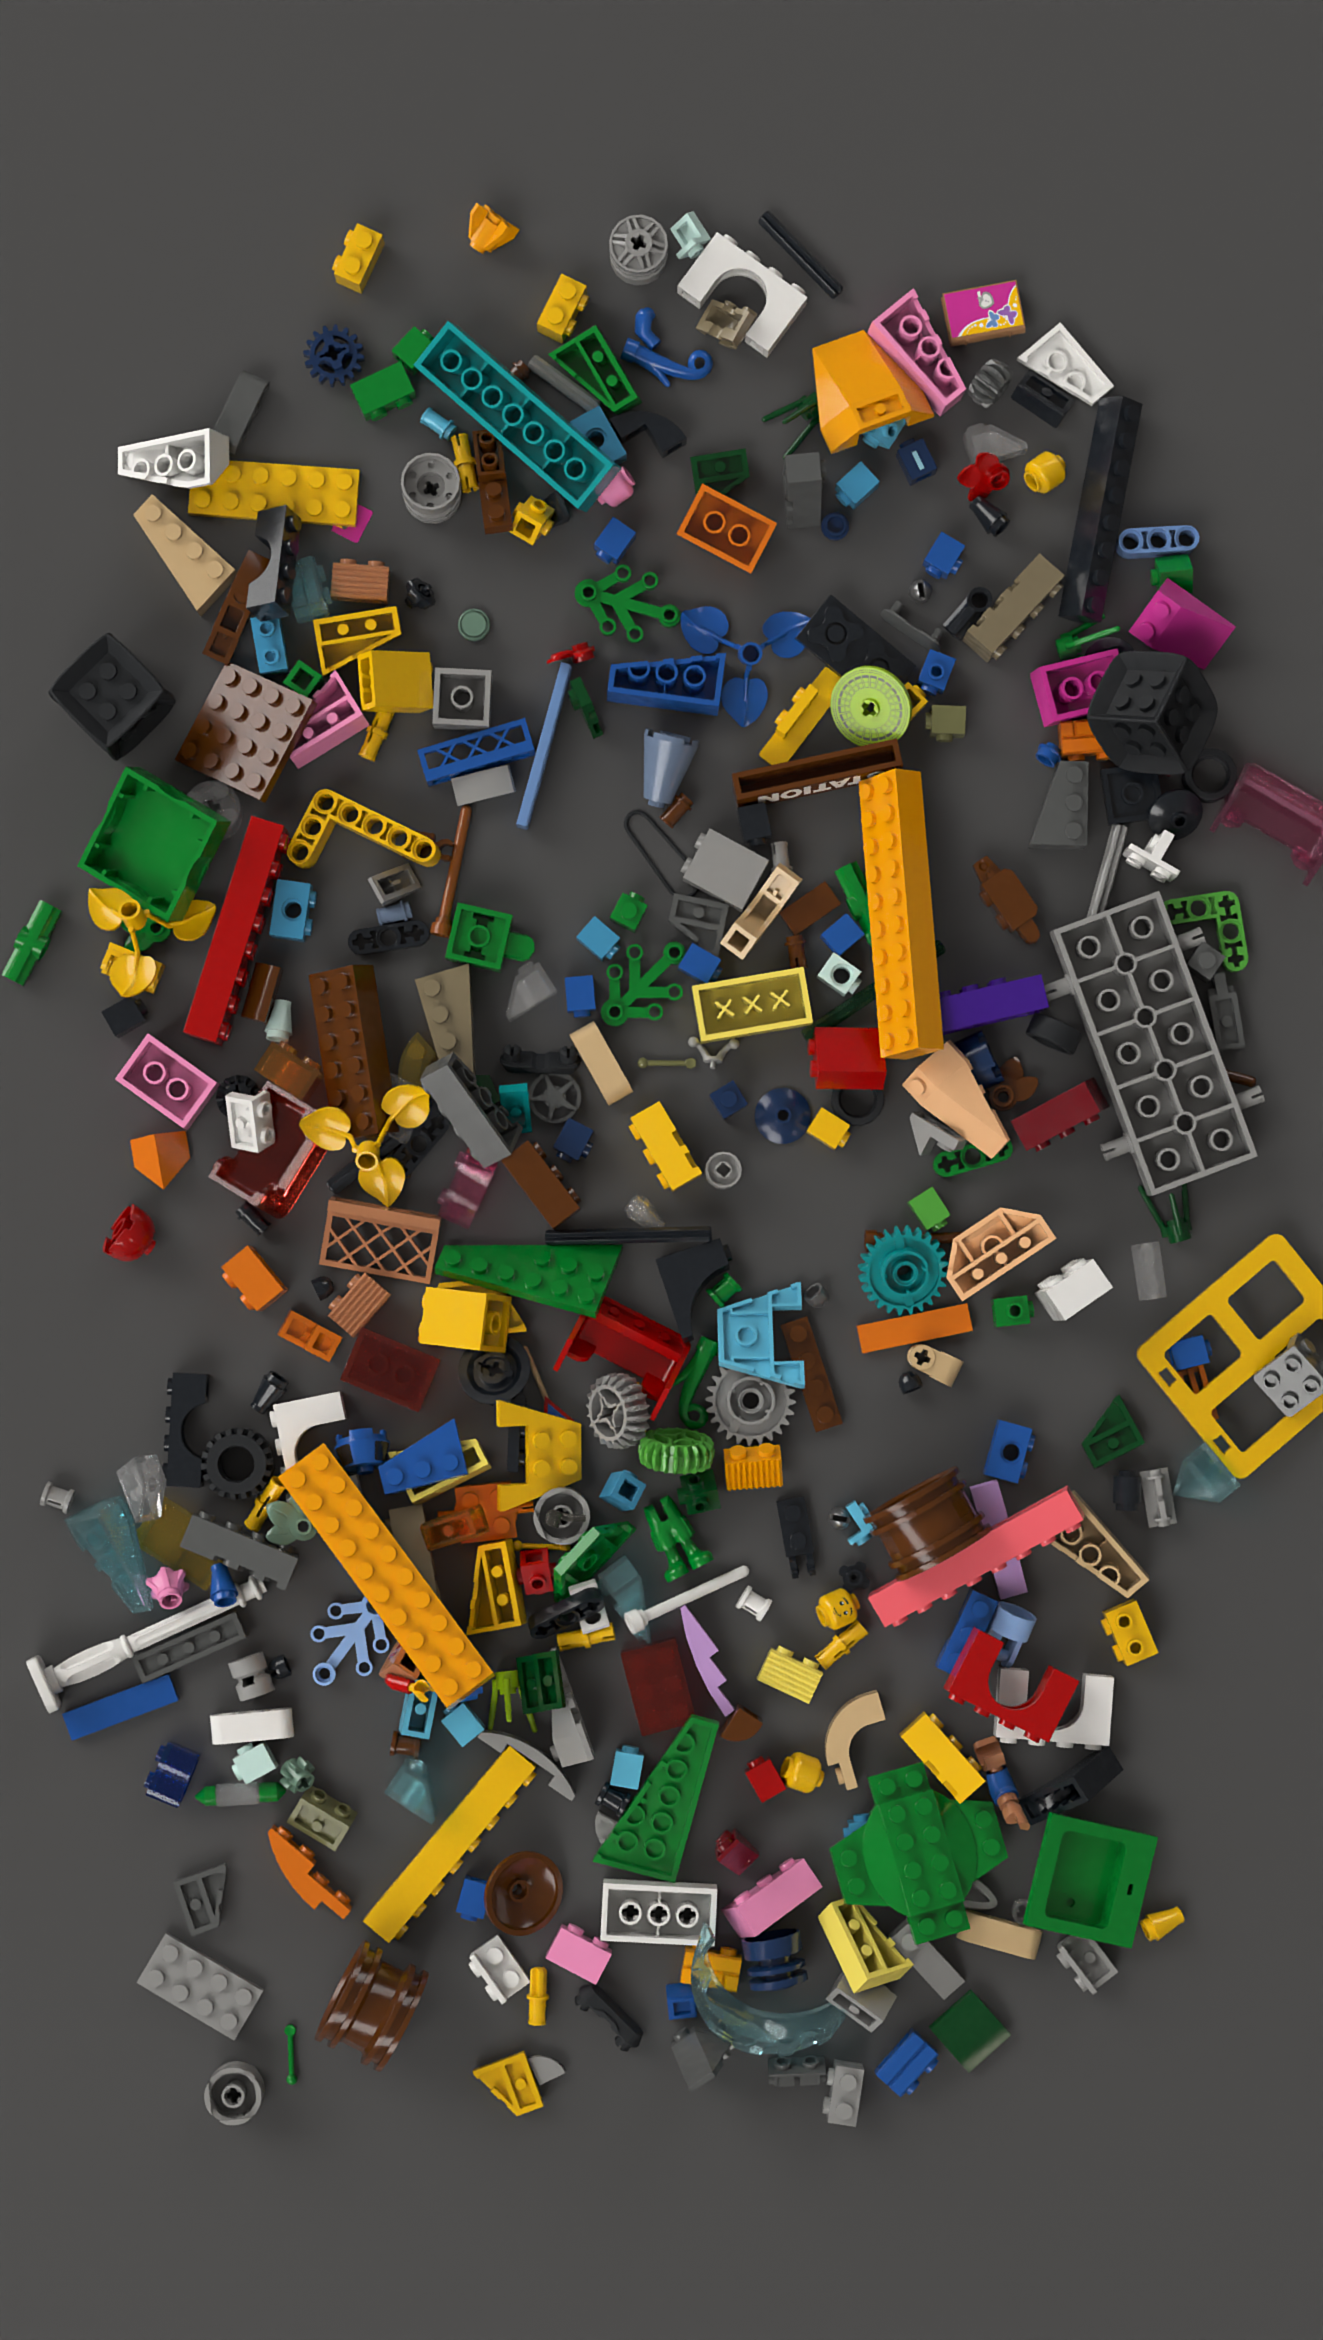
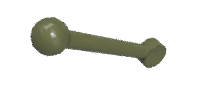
M642 1057L637 1061V1064L640 1068H646L647 1066H686L688 1069H693L696 1066V1060L694 1058L686 1060H647Z

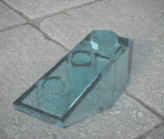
M625 1554L597 1574L600 1579L596 1582L605 1596L609 1594L613 1596L617 1602L613 1607L622 1619H624V1613L633 1609L647 1610L642 1577ZM649 1622L644 1630L634 1634L639 1642L644 1639L647 1644L651 1643Z

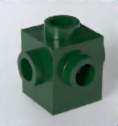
M713 1469L680 1476L682 1488H677L680 1505L686 1504L688 1515L721 1508Z

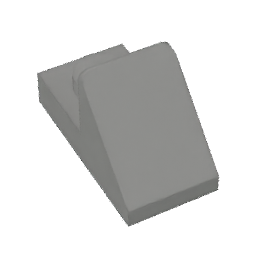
M922 1111L913 1112L910 1116L920 1156L929 1155L936 1141H938L937 1145L940 1148L949 1152L963 1149L967 1143V1140L957 1132Z

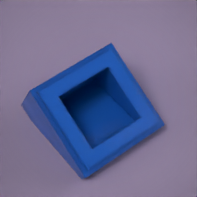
M684 1983L667 1984L666 1994L669 2020L697 2017L694 1985Z

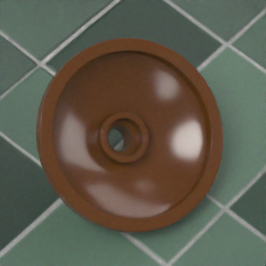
M534 1851L517 1852L502 1860L491 1873L484 1892L485 1910L493 1925L504 1933L514 1936L529 1935L546 1926L556 1914L562 1900L563 1881L560 1871L551 1859ZM517 1884V1889L512 1892L513 1887Z

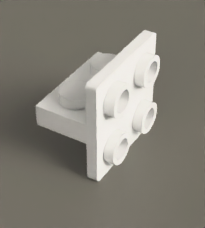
M1166 830L1160 835L1155 834L1153 838L1151 837L1144 850L1131 843L1122 853L1127 858L1125 862L1134 868L1140 869L1144 867L1151 871L1150 876L1159 882L1173 881L1179 875L1180 870L1161 859L1175 835Z

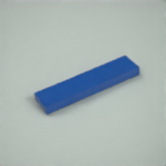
M169 1673L70 1710L62 1715L71 1740H75L179 1701V1697Z

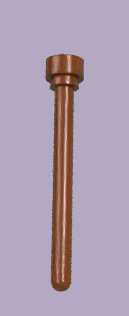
M469 805L461 807L440 914L431 925L430 934L438 937L449 938L452 929L450 916L472 808Z

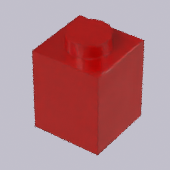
M762 1755L747 1763L749 1768L744 1770L762 1803L787 1789L769 1756L763 1759Z

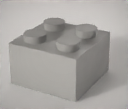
M435 668L432 720L434 729L482 731L490 728L492 670Z

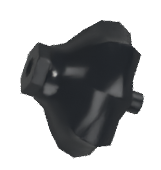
M418 577L408 581L406 584V605L411 609L419 607L424 610L435 605L436 601L431 585L423 582Z

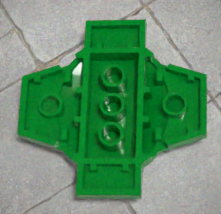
M923 1762L867 1777L875 1804L869 1813L867 1822L829 1848L844 1904L891 1907L897 1913L907 1917L915 1945L971 1929L963 1903L965 1897L968 1895L974 1881L1008 1858L993 1802L964 1800L959 1804L957 1800L948 1799L939 1792L930 1789Z

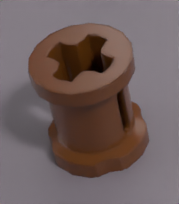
M394 1730L390 1756L401 1754L413 1756V1759L418 1760L422 1738L401 1735L398 1731Z

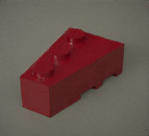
M1093 1077L1015 1118L1011 1123L1026 1151L1034 1147L1036 1152L1051 1145L1050 1138L1059 1134L1062 1139L1075 1132L1074 1126L1083 1121L1085 1126L1100 1119L1098 1113L1110 1106Z

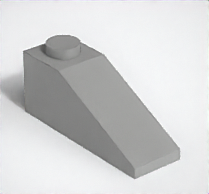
M907 1918L888 1934V1938L891 1937L896 1943L894 1946L906 1959H910L917 1972L943 2000L965 1982L962 1976L931 1941L918 1945L914 1944Z

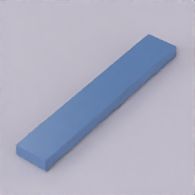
M564 662L560 664L517 819V828L527 830L530 825L571 677V664Z

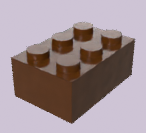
M527 1140L515 1149L510 1156L502 1159L501 1162L555 1230L581 1210L578 1206L581 1199L572 1187L567 1190L561 1184L564 1177L554 1164L548 1167L543 1160L547 1155L539 1144L535 1142L532 1145Z

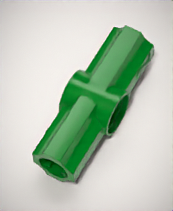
M857 861L841 867L834 873L847 898L845 900L854 920L858 921L862 931L865 933L867 943L872 948L867 882Z
M42 900L39 901L27 926L20 930L13 946L15 949L3 970V976L25 986L37 961L41 960L46 953L51 941L49 937L63 911Z

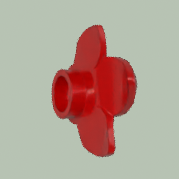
M983 452L976 456L975 464L963 468L957 479L963 486L971 488L968 493V500L973 501L980 495L986 498L992 490L998 491L1005 488L1010 481V473L1006 465L1000 463L995 454Z
M588 642L571 646L572 650H564L552 654L551 658L547 660V664L569 657L572 658L573 663L594 658L595 646H588Z

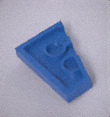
M455 1418L378 1467L386 1496L469 1474Z

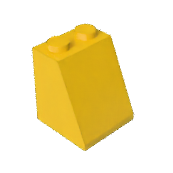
M426 1287L422 1298L423 1317L419 1325V1343L505 1353L512 1297Z

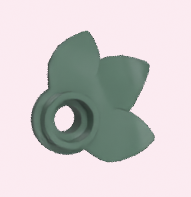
M292 1496L289 1503L275 1501L266 1505L268 1517L274 1524L266 1534V1538L270 1542L278 1545H290L296 1539L307 1541L316 1535L317 1530ZM301 1521H306L309 1524V1529L306 1532H301L298 1528Z

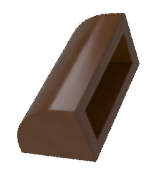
M255 963L241 1013L242 1018L267 1024L283 974V970L280 967Z
M737 1703L734 1711L731 1712L720 1729V1737L729 1741L747 1740L754 1736L762 1727V1718L740 1703Z

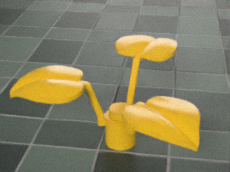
M89 888L88 907L95 925L102 930L113 931L119 928L123 921L131 935L135 957L132 955L119 957L111 965L109 973L110 981L121 997H132L142 993L152 984L156 976L157 968L154 959L150 956L140 957V948L135 933L145 926L147 918L168 929L173 928V933L178 939L193 941L201 938L208 931L216 913V905L209 901L192 900L183 921L166 922L152 914L149 909L143 910L136 900L118 888Z
M400 1085L390 1089L383 1097L381 1104L382 1109L390 1116L376 1142L367 1140L357 1145L353 1135L348 1133L351 1127L349 1116L336 1107L320 1108L301 1119L299 1125L303 1133L323 1149L340 1150L345 1146L347 1138L351 1143L352 1152L357 1153L355 1163L360 1169L358 1180L361 1187L368 1194L381 1201L386 1207H389L402 1191L405 1181V1169L396 1158L387 1157L382 1160L380 1159L381 1143L394 1119L398 1125L404 1128L420 1126L429 1114L430 1094H427L422 1087L416 1085Z

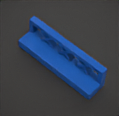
M525 718L417 750L428 787L451 781L452 778L535 756V749ZM522 726L526 741L514 744L505 739L511 729ZM504 732L502 737L498 736L497 734ZM491 736L499 740L495 750L487 752L478 747L484 737ZM477 740L475 745L471 744L470 742ZM503 743L508 745L506 747L500 748ZM464 744L472 748L468 758L460 760L452 756L455 747ZM450 748L448 753L444 752L443 750ZM476 751L481 753L479 755L474 756ZM437 752L445 756L441 766L432 769L428 768L425 755ZM449 759L454 761L452 763L447 764Z

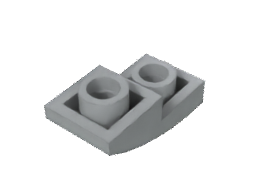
M510 765L495 767L451 779L457 806L516 792Z

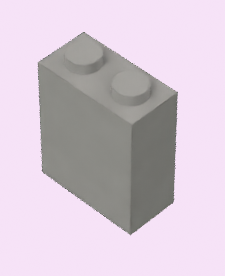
M709 828L707 834L701 832L694 845L698 849L694 858L688 857L680 871L684 873L683 881L722 903L729 904L730 907L742 913L769 860Z

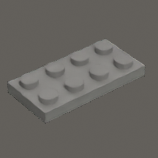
M168 1932L165 1933L137 1981L139 1985L232 2040L236 2039L264 1991L260 1986Z

